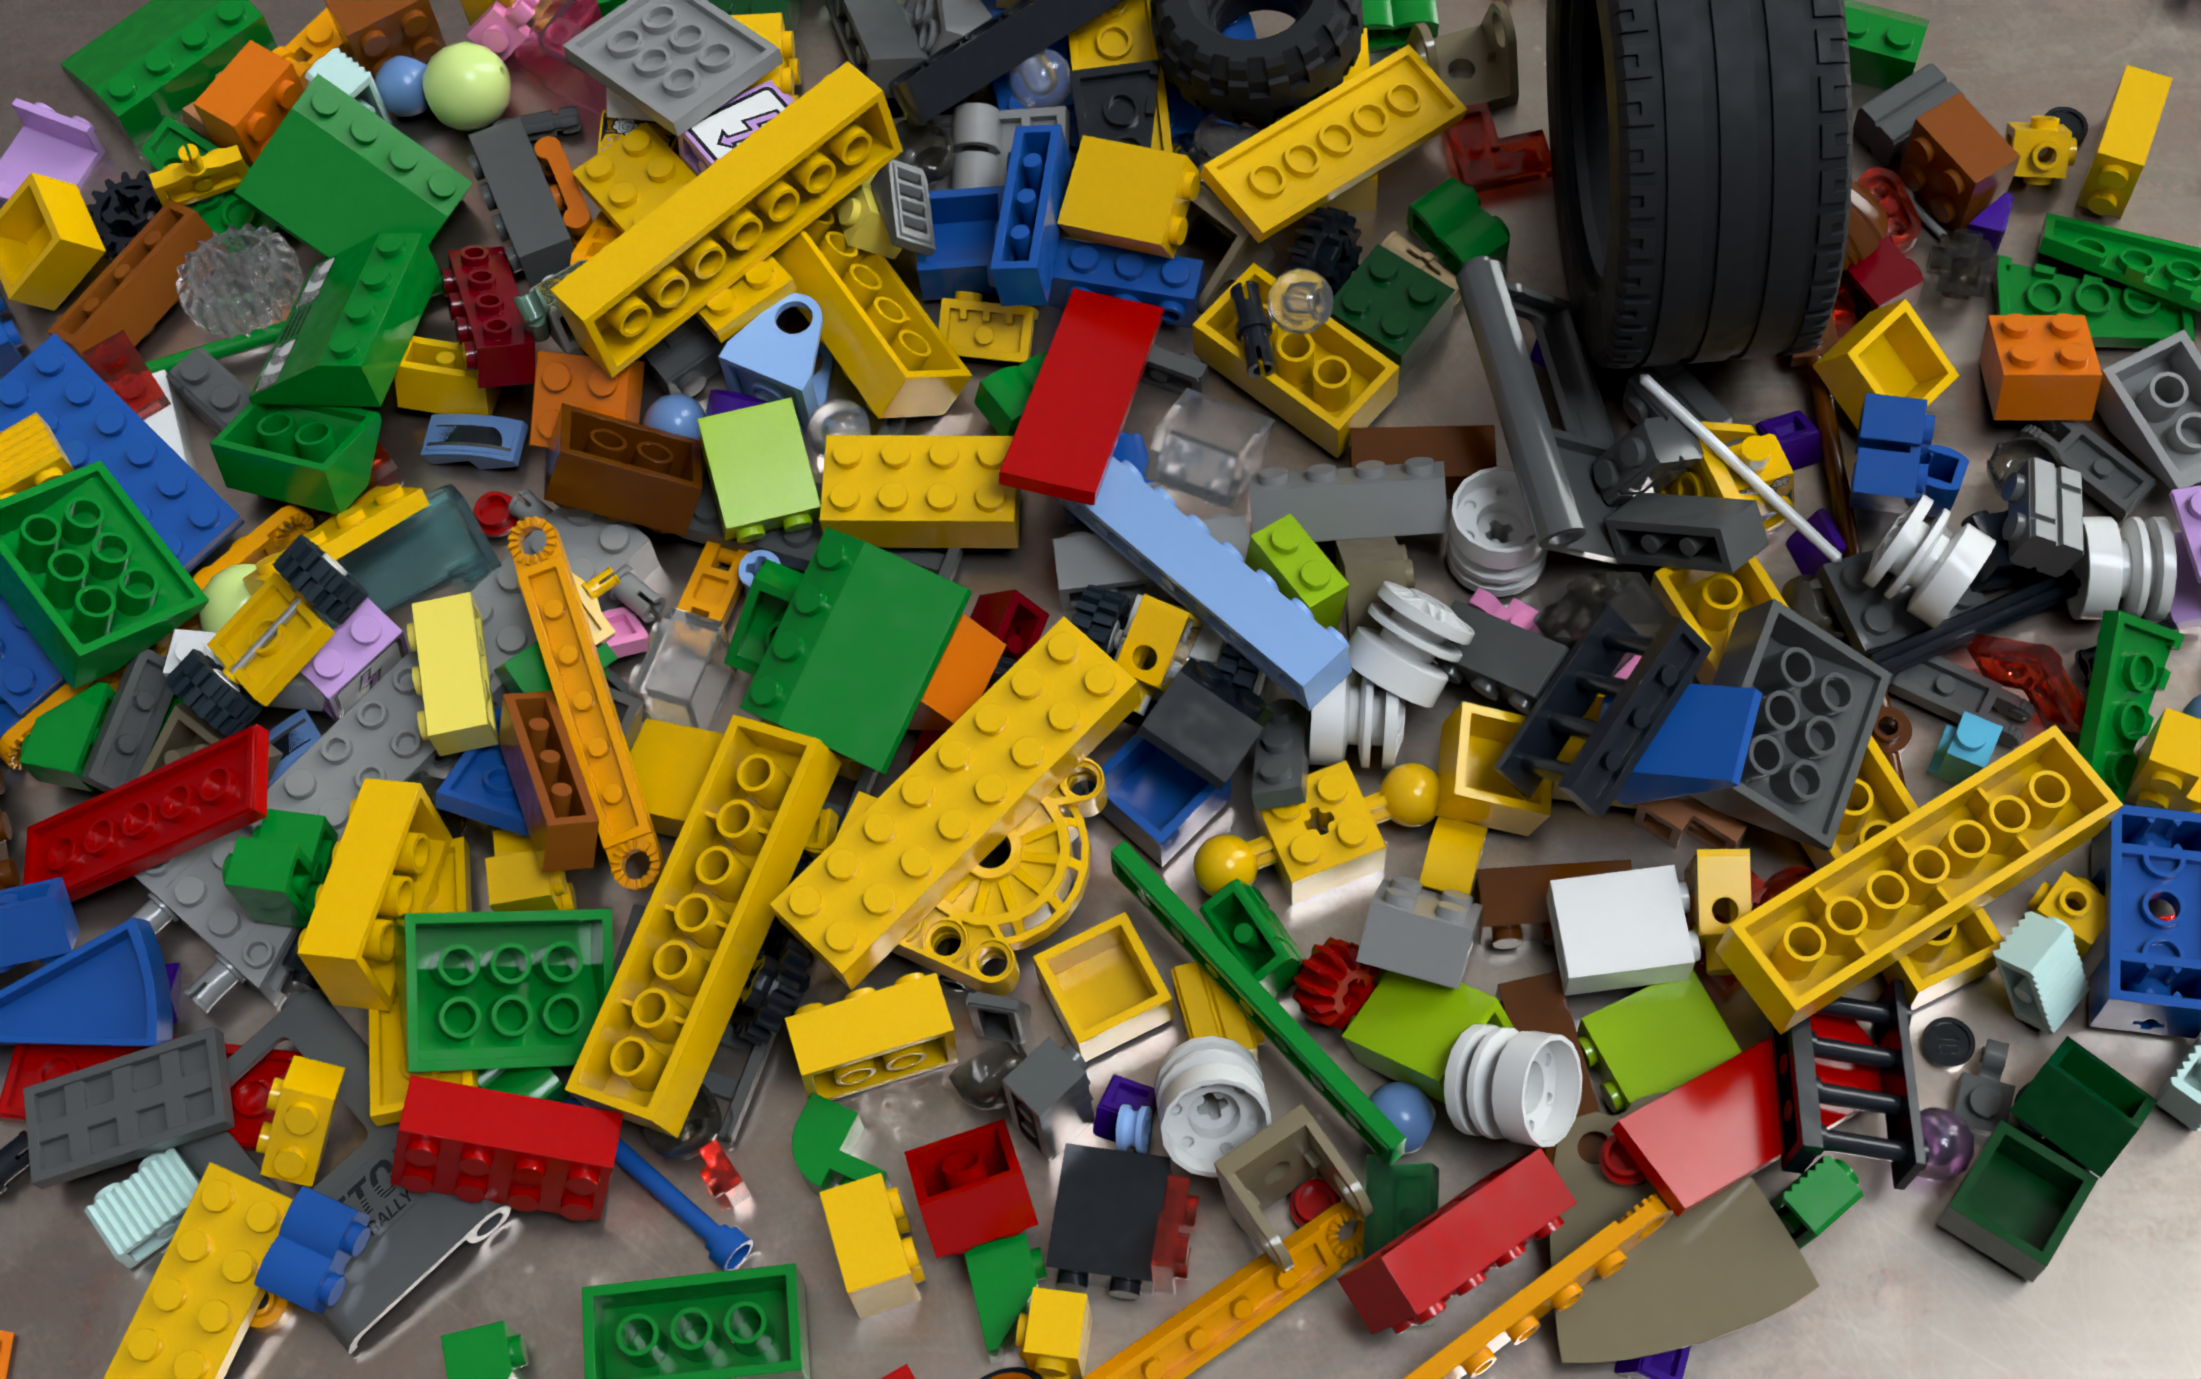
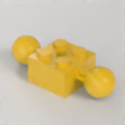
M1346 760L1308 774L1306 803L1256 811L1253 802V820L1261 837L1246 842L1235 835L1219 834L1203 842L1194 856L1193 872L1195 879L1206 893L1214 896L1237 878L1252 886L1257 871L1274 864L1292 905L1381 871L1385 867L1386 845L1377 824L1391 819L1402 826L1418 827L1432 821L1436 817L1434 813L1439 800L1440 779L1433 770L1425 765L1405 763L1393 768L1385 776L1379 792L1363 797ZM1318 830H1323L1327 833L1320 835Z

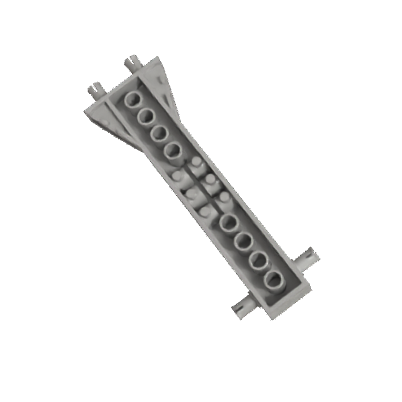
M523 489L518 492L519 496L526 500L524 503L517 497H513L508 510L514 517L522 521L525 519L524 517L536 516L547 520L557 529L572 573L587 582L604 571L608 566L613 569V576L616 574L621 584L616 585L597 598L601 612L616 609L621 603H624L639 615L645 623L656 619L649 612L650 609H653L658 615L662 612L666 599L643 583L660 565L650 538L630 522H613L605 519L600 514L578 508L568 510L558 507L553 511L529 489ZM533 531L523 541V550L526 555H538L539 551L544 550L543 547L546 546L547 538L543 531ZM511 553L471 591L482 614L494 711L497 707L502 708L503 694H510L494 672V669L537 641L523 593L516 585L518 578ZM410 650L268 788L267 809L325 816L337 832L338 841L341 840L349 819L350 804L358 796L364 778L421 783L428 795L451 772L464 752L439 756L431 741H424L420 734L417 712L424 710L423 696L417 695L412 678V667L419 666L417 652L413 653ZM263 819L133 875L135 880L148 892L149 900L131 918L136 917L150 921L155 936L171 920L175 923L179 920L215 953L214 957L217 960L188 989L186 988L183 991L206 1014L238 981L242 984L246 981L275 1008H277L284 995L280 990L289 973L281 964L301 927L254 921L225 887L222 878L224 860L229 853H233L237 836L252 838L254 829L257 825L262 824Z

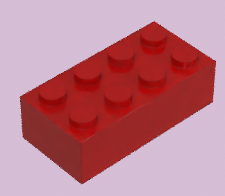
M411 1075L397 1133L390 1184L402 1186L406 1190L415 1193L432 1191L455 1195L466 1202L487 1200L507 1204L518 1211L541 1210L558 1213L567 1219L575 1221L587 1219L600 1221L614 1167L623 1113Z
M1540 1147L1492 1171L1338 1277L1337 1281L1372 1335L1390 1327L1395 1334H1399L1416 1322L1420 1325L1439 1314L1447 1307L1444 1303L1456 1294L1461 1296L1487 1279L1484 1274L1495 1266H1498V1268L1503 1267L1526 1251L1524 1245L1535 1238L1540 1240L1560 1228L1565 1223L1560 1215L1577 1202Z

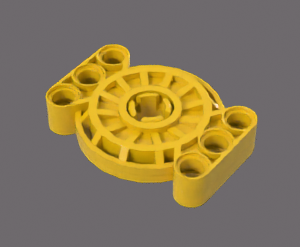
M1084 758L1004 839L1008 844L1009 850H1011L1007 861L999 867L990 869L977 865L892 952L982 993L1003 996L1013 991L1020 978L1019 965L1013 951L1027 948L1049 937L1070 918L1084 895L1090 877L1091 847L1083 818L1095 816L1107 804V786L1104 773L1099 764L1089 758ZM1091 780L1097 784L1096 788L1088 795L1080 796L1071 792L1073 786L1080 781ZM1079 836L1082 844L1081 861L1075 859L1072 842ZM1075 881L1073 889L1067 896L1071 882ZM947 938H955L961 941L959 949L952 955L942 956L936 953L939 943ZM1000 958L1008 962L1006 969L998 976L990 977L981 973L985 963L991 959Z

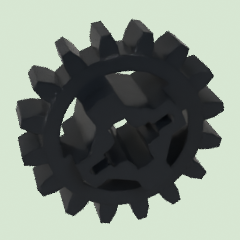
M144 170L139 172L136 179H131L127 172H122L121 182L117 184L108 178L105 180L107 190L104 193L95 190L91 193L96 204L86 205L106 250L104 255L109 260H112L117 254L119 255L163 207L149 176Z
M1328 206L1327 209L1322 207L1316 208L1314 216L1307 214L1304 217L1305 228L1295 229L1294 233L1297 242L1295 245L1288 246L1289 262L1285 265V270L1291 272L1286 286L1294 289V292L1320 310L1325 308L1350 278L1352 271H1355L1360 266L1358 264L1359 254L1363 250L1362 246L1356 245V241L1362 234L1361 229L1354 228L1357 219L1349 216L1347 211Z
M783 934L782 938H775L772 948L767 947L765 949L763 957L757 956L737 1001L740 1010L734 1017V1022L737 1023L734 1033H737L739 1037L758 1046H761L762 1042L767 1044L772 1033L777 1034L780 1031L781 1023L786 1025L785 1018L793 1016L794 1012L798 1009L804 993L809 988L810 976L804 971L811 962V957L808 956L810 950L798 939Z

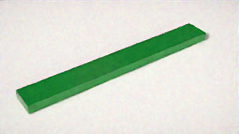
M1124 840L1111 850L1112 873L1375 1154L1386 1165L1389 1164V1166L1404 1155L1406 1137Z

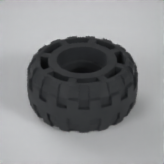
M1150 0L1153 40L1162 71L1170 85L1176 84L1182 98L1205 113L1212 109L1214 116L1219 117L1220 120L1238 124L1240 119L1253 120L1256 125L1274 124V118L1291 114L1343 83V76L1347 75L1351 66L1355 65L1361 51V35L1364 33L1362 0ZM1254 11H1277L1295 19V22L1288 29L1261 39H1233L1221 33L1233 20Z

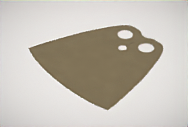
M1655 1093L1636 1099L1631 1103L1627 1111L1618 1115L1611 1116L1595 1111L1576 1117L1566 1137L1557 1143L1553 1167L1577 1203L1560 1215L1565 1223L1550 1234L1551 1268L1613 1221L1620 1222V1219L1626 1216L1628 1211L1635 1213L1636 1210L1633 1207L1638 1204L1641 1208L1640 1203L1643 1199L1658 1193L1649 1180L1643 1184L1629 1187L1612 1183L1602 1173L1600 1164L1593 1165L1581 1159L1577 1146L1582 1136L1588 1132H1601L1609 1138L1614 1135L1611 1129L1618 1120L1667 1093ZM1749 1176L1678 1218L1673 1213L1660 1229L1625 1255L1628 1261L1619 1271L1607 1279H1602L1597 1275L1581 1287L1584 1290V1294L1575 1304L1562 1312H1558L1555 1308L1562 1363L1613 1362L1656 1355L1696 1345L1766 1319L1795 1304L1820 1287L1784 1224L1759 1186Z

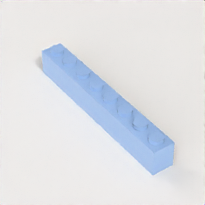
M1112 456L1094 506L1053 497L1308 711L1313 709L1352 672L1348 654L1350 646L1339 631L1331 626H1328L1326 629L1314 620L1312 612L1302 601L1295 597L1289 600L1279 592L1277 584L1265 571L1258 569L1255 572L1244 563L1242 555L1232 544L1227 541L1220 544L1210 536L1209 529L1196 515L1189 514L1186 516L1178 510L1175 501L1164 489L1158 486L1153 489L1146 484L1141 473L1131 462L1127 460L1119 462Z

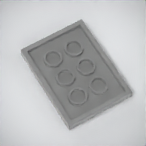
M628 0L562 45L566 58L677 137L783 63L780 49L707 0Z

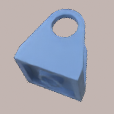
M798 293L788 295L759 314L733 336L718 356L728 391L747 394L769 402L792 397L801 433L811 437H815L823 423L833 371L832 354L820 341L823 327L822 311L813 298ZM795 306L807 309L813 318L810 326L803 332L788 334L777 327V318L785 309ZM818 353L823 358V364L821 369L813 375Z

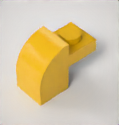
M1438 816L1419 881L1423 884L1422 889L1442 894V891L1445 889H1451L1471 896L1488 827Z

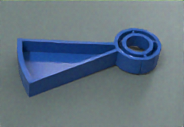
M133 917L0 990V1045L149 1048L173 1040V1011L169 980L162 951L148 920Z

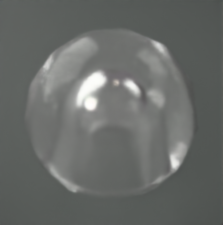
M1046 48L1010 70L1009 85L1014 98L1025 108L1057 107L1063 103L1071 91V70L1068 62L1058 52Z
M1303 268L1285 271L1273 282L1267 296L1268 312L1275 324L1285 332L1297 335L1317 331L1330 318L1333 310V292L1328 282L1318 272Z
M833 399L822 403L811 413L807 425L810 447L817 455L824 459L826 435H870L869 420L864 408L852 400Z

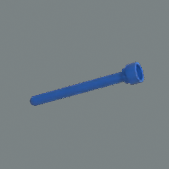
M567 1098L562 1102L584 1106L575 1098ZM619 1137L615 1162L706 1242L705 1249L709 1252L708 1258L721 1271L735 1270L751 1252L753 1240L738 1227L730 1228L726 1224L719 1226Z

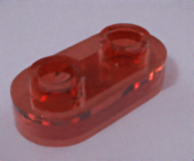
M1872 168L1865 171L1859 177L1858 183L1872 195H1879L1883 198L1877 201L1887 214L1889 221L1887 223L1888 232L1900 234V236L1890 234L1893 244L1901 253L1908 252L1917 243L1921 231V220L1901 178L1895 172L1886 168Z

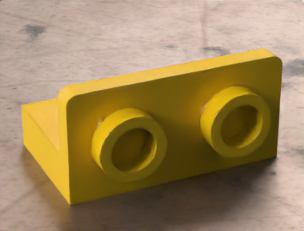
M955 291V299L942 298L938 330L958 357L1021 364L1031 358L1034 322L1038 320L1039 315L1037 309L1028 306H1001V303L982 302L983 294L966 291Z

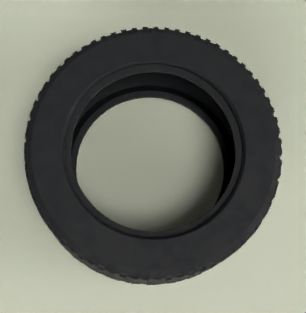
M1547 0V102L1558 233L1566 283L1576 324L1581 338L1595 363L1600 368L1629 369L1633 366L1640 368L1674 365L1679 361L1684 364L1725 361L1727 358L1741 360L1774 356L1782 357L1805 353L1813 349L1823 335L1837 298L1845 260L1850 218L1853 152L1852 91L1844 0Z

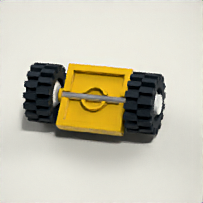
M302 534L272 564L280 575L274 572L206 644L226 667L224 668L220 664L217 665L208 655L205 656L201 651L192 649L165 678L167 685L173 689L172 691L176 696L183 699L182 702L192 708L196 712L195 714L201 719L204 718L210 726L218 729L225 736H231L244 730L262 711L263 707L261 704L267 707L335 634L333 629L312 608L313 604L331 620L342 625L369 596L365 588L344 567Z

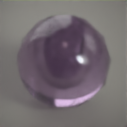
M1939 1107L1921 1110L1923 1139L1927 1140L1929 1144V1160L1926 1168L1917 1176L1936 1183L1951 1180L1967 1170L1974 1156V1136L1967 1122L1949 1110Z

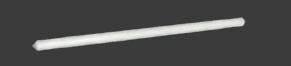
M1640 374V384L1652 393L1671 413L1833 563H1842V554L1649 374Z

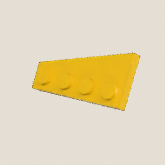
M399 483L389 486H376L354 501L345 511L338 515L335 514L303 536L318 545L322 551L328 553L334 560H338L430 504L422 488L401 487ZM285 550L261 559L255 564L257 569L243 578L251 596L274 572L280 575L272 564Z

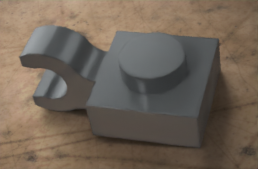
M1988 1039L1986 1047L1982 1046L1976 1075L1962 1072L1959 1076L1949 1127L1989 1137L2000 1120L2008 1123L2009 1110L2012 1106L2016 1086L2000 1082L2005 1067L2009 1044Z

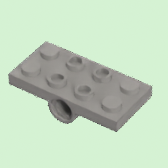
M964 103L954 107L953 114L937 115L929 121L914 127L909 125L906 117L892 118L903 152L896 156L894 160L923 169L929 191L1004 186L1007 177V156L1012 150L1016 126L1061 125L1069 152L1070 112L1066 106L999 111L998 108L990 104Z

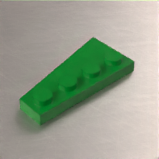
M166 115L140 151L160 171L167 165L183 163L178 155V151L183 145L188 154H190L187 144L195 145L200 156H204L211 150L219 147ZM236 188L188 204L201 216L251 276H253L286 232L235 197L233 193Z
M2046 214L2041 231L2039 253L2201 312V248L2056 214Z
M1995 255L1992 263L1996 315L2014 313L2023 315H2057L2062 313L2085 315L2094 347L2147 348L2182 330L2186 331L2192 342L2195 340L2191 308L2131 286L2123 289L2103 283V278L2084 274L2083 278L2079 279L2055 273V267L2036 263L2035 267L2031 268L2013 264L2011 257Z
M2103 610L2092 676L2088 686L2083 725L2079 735L2078 752L2123 804L2138 763V759L2133 751L2137 741L2143 736H2148L2154 717L2148 713L2155 692L2165 690L2171 672L2164 667L2170 651L2180 649L2185 634L2120 610Z

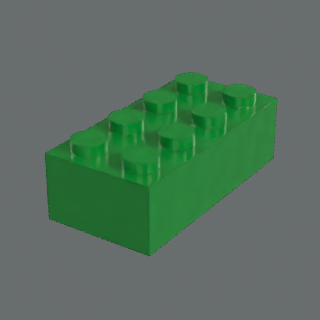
M796 1263L582 1287L585 1379H810L805 1284Z

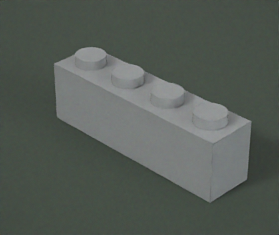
M1414 457L1406 460L1405 464L1385 465L1382 461L1369 460L1360 462L1353 468L1336 469V466L1332 464H1317L1309 467L1307 471L1288 472L1285 468L1272 467L1263 469L1259 474L1250 476L1249 497L1253 534L1289 513L1293 515L1314 542L1448 533L1444 461L1434 462L1430 457Z
M1216 514L1206 520H1202L1209 529L1210 536L1220 544L1224 541L1232 544L1242 555L1245 563L1249 545L1245 515ZM1072 532L1063 538L1053 539L1062 612L1076 610L1078 601H1081L1082 593L1091 584L1127 595L1130 598L1129 603L1135 602L1137 594H1147L1158 600L1173 598L1096 533Z

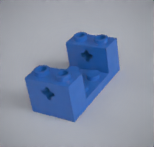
M2123 805L2106 828L2092 838L2091 882L2106 883L2105 956L2090 976L2089 1026L2196 1039L2201 1033V813ZM2152 899L2167 901L2174 909L2175 918L2169 921L2157 919L2151 914L2148 901Z

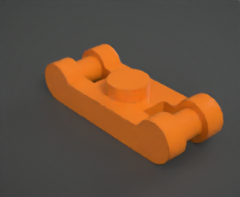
M552 136L542 137L535 143L534 151L537 160L541 164L546 181L554 184L549 186L559 211L566 210L563 215V221L570 233L569 235L575 248L593 223L580 188L573 177L572 169L561 143Z

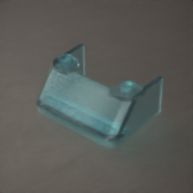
M448 484L425 495L430 504L429 506L336 560L365 588L369 595L367 598L382 612L395 607L449 577L451 579L462 577L464 582L468 583L486 574L490 570L489 566L493 570L502 566L466 499L453 484ZM313 604L312 608L334 629L338 623L331 620L325 613L323 614Z

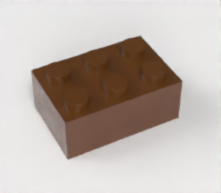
M562 403L546 451L544 500L551 501L557 506L568 510L578 508L597 513L613 522L627 521L646 526L659 534L673 533L685 537L702 491L700 441Z

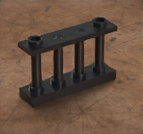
M1602 603L1493 768L1519 793L1527 798H1531L1543 778L1559 782L1557 786L1588 815L1602 819L1712 648L1683 618L1668 616L1656 636L1652 638L1638 635L1609 604ZM1625 653L1642 656L1627 680L1611 676ZM1598 694L1614 698L1600 721L1583 718ZM1571 736L1587 740L1572 764L1556 760Z
M1893 979L1875 1002L1839 997L1816 1012V1014L1874 1023L1877 1046L1817 1037L1816 1032L1811 1030L1810 1016L1781 1035L1768 1019L1769 1038L1772 1036L1783 1153L1780 1156L1782 1171L1803 1174L1818 1155H1821L1823 1151L1891 1161L1894 1189L1905 1190L1913 1179L1926 1168L1929 1160V1144L1927 1140L1923 1139L1909 1030L1912 1010L1910 1004L1905 999L1903 980ZM1814 1058L1879 1068L1882 1092L1823 1083L1821 1078L1816 1076ZM1819 1104L1885 1114L1888 1139L1827 1129L1826 1125L1821 1123Z

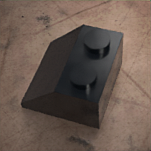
M1191 657L1175 676L1136 733L1219 790H1222L1274 713L1266 708V703L1260 696L1247 689L1239 690L1224 680L1223 673L1217 667L1206 661L1198 662Z

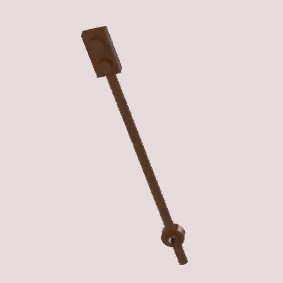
M1832 310L1827 326L1817 345L1808 352L1789 355L1791 367L1807 365L1836 526L1847 545L1842 557L1843 559L1860 554L1862 551L1854 509L1848 507L1850 487L1832 393L1813 368V365L1838 342ZM1887 690L1871 735L1906 788L1900 755L1906 750L1910 742L1912 725L1902 711L1890 706ZM1889 724L1894 728L1895 733L1885 735L1880 732L1878 726Z

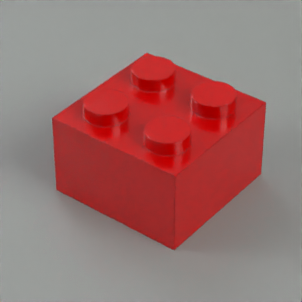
M1005 1119L904 1152L918 1205L936 1259L949 1254H962L971 1250L973 1246L1000 1237H1013L1027 1228L1039 1225Z

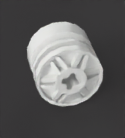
M1497 466L1479 470L1464 479L1453 495L1445 557L1451 573L1464 587L1474 592L1478 588H1482L1495 597L1521 593L1535 584L1545 569L1548 550L1539 547L1515 469Z
M1922 494L1916 503L1897 516L1872 553L1873 556L1869 569L1862 582L1874 588L1885 573L1889 571L1895 576L1885 590L1884 596L1891 599L1906 584H1909L1915 588V591L1910 599L1907 611L1935 629L1946 618L1972 583L1991 554L1996 541L1969 523L1963 526L1951 539L1942 533L1948 523L1951 511L1944 508L1933 522L1928 525L1923 519L1934 500Z
M2083 517L2084 555L2070 568L2075 576L2080 579L2081 587L2078 588L2076 596L2066 600L2069 614L2074 620H2102L2103 610H2117L2119 604L2121 611L2139 618L2143 615L2146 620L2165 619L2171 610L2177 577L2175 538L2170 522L2165 517L2146 518L2145 522L2140 517L2126 518L2119 532L2117 523L2112 517Z
M1383 581L1378 590V596L1394 609L1371 602L1368 607V613L1383 628L1381 631L1363 626L1356 628L1348 642L1350 646L1348 654L1351 667L1396 696L1411 703L1431 708L1449 680L1448 675L1433 660L1437 657L1450 662H1459L1462 652L1447 639L1462 645H1469L1475 632L1468 624L1458 618L1451 608L1432 596L1414 588H1405L1390 581Z
M1348 675L1311 710L1309 765L1332 766L1344 761L1347 745L1350 744L1358 745L1359 760L1362 768H1369L1371 746H1382L1381 768L1393 769L1397 753L1404 738L1406 700L1382 687L1374 686V682L1364 676L1362 677L1361 686L1351 685L1350 676Z
M1473 1024L1461 1033L1454 1044L1445 1069V1104L1454 1127L1467 1135H1484L1490 1139L1507 1138L1514 1143L1537 1147L1555 1146L1566 1137L1576 1119L1580 1105L1583 1077L1579 1055L1573 1043L1563 1035L1538 1031L1519 1032L1515 1028L1510 1027L1499 1028L1496 1025Z
M1217 1036L1193 1038L1173 1048L1159 1064L1154 1080V1089L1163 1146L1172 1160L1188 1172L1211 1178L1218 1177L1214 1162L1272 1124L1261 1068L1251 1052L1236 1041Z

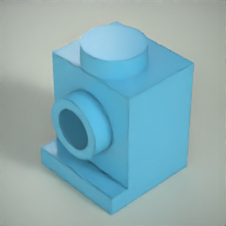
M1964 711L1956 728L1947 724L1926 773L1951 784L1958 785L1987 767L2003 726Z

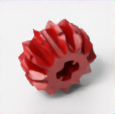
M1329 937L1323 946L1313 945L1311 956L1308 960L1301 959L1303 968L1301 973L1293 978L1298 987L1294 991L1292 998L1299 1003L1300 1011L1304 1012L1307 1018L1318 1024L1323 1023L1330 1027L1335 1026L1342 1029L1354 1015L1358 1014L1370 997V994L1376 989L1377 984L1373 980L1377 976L1379 968L1356 962L1359 945Z

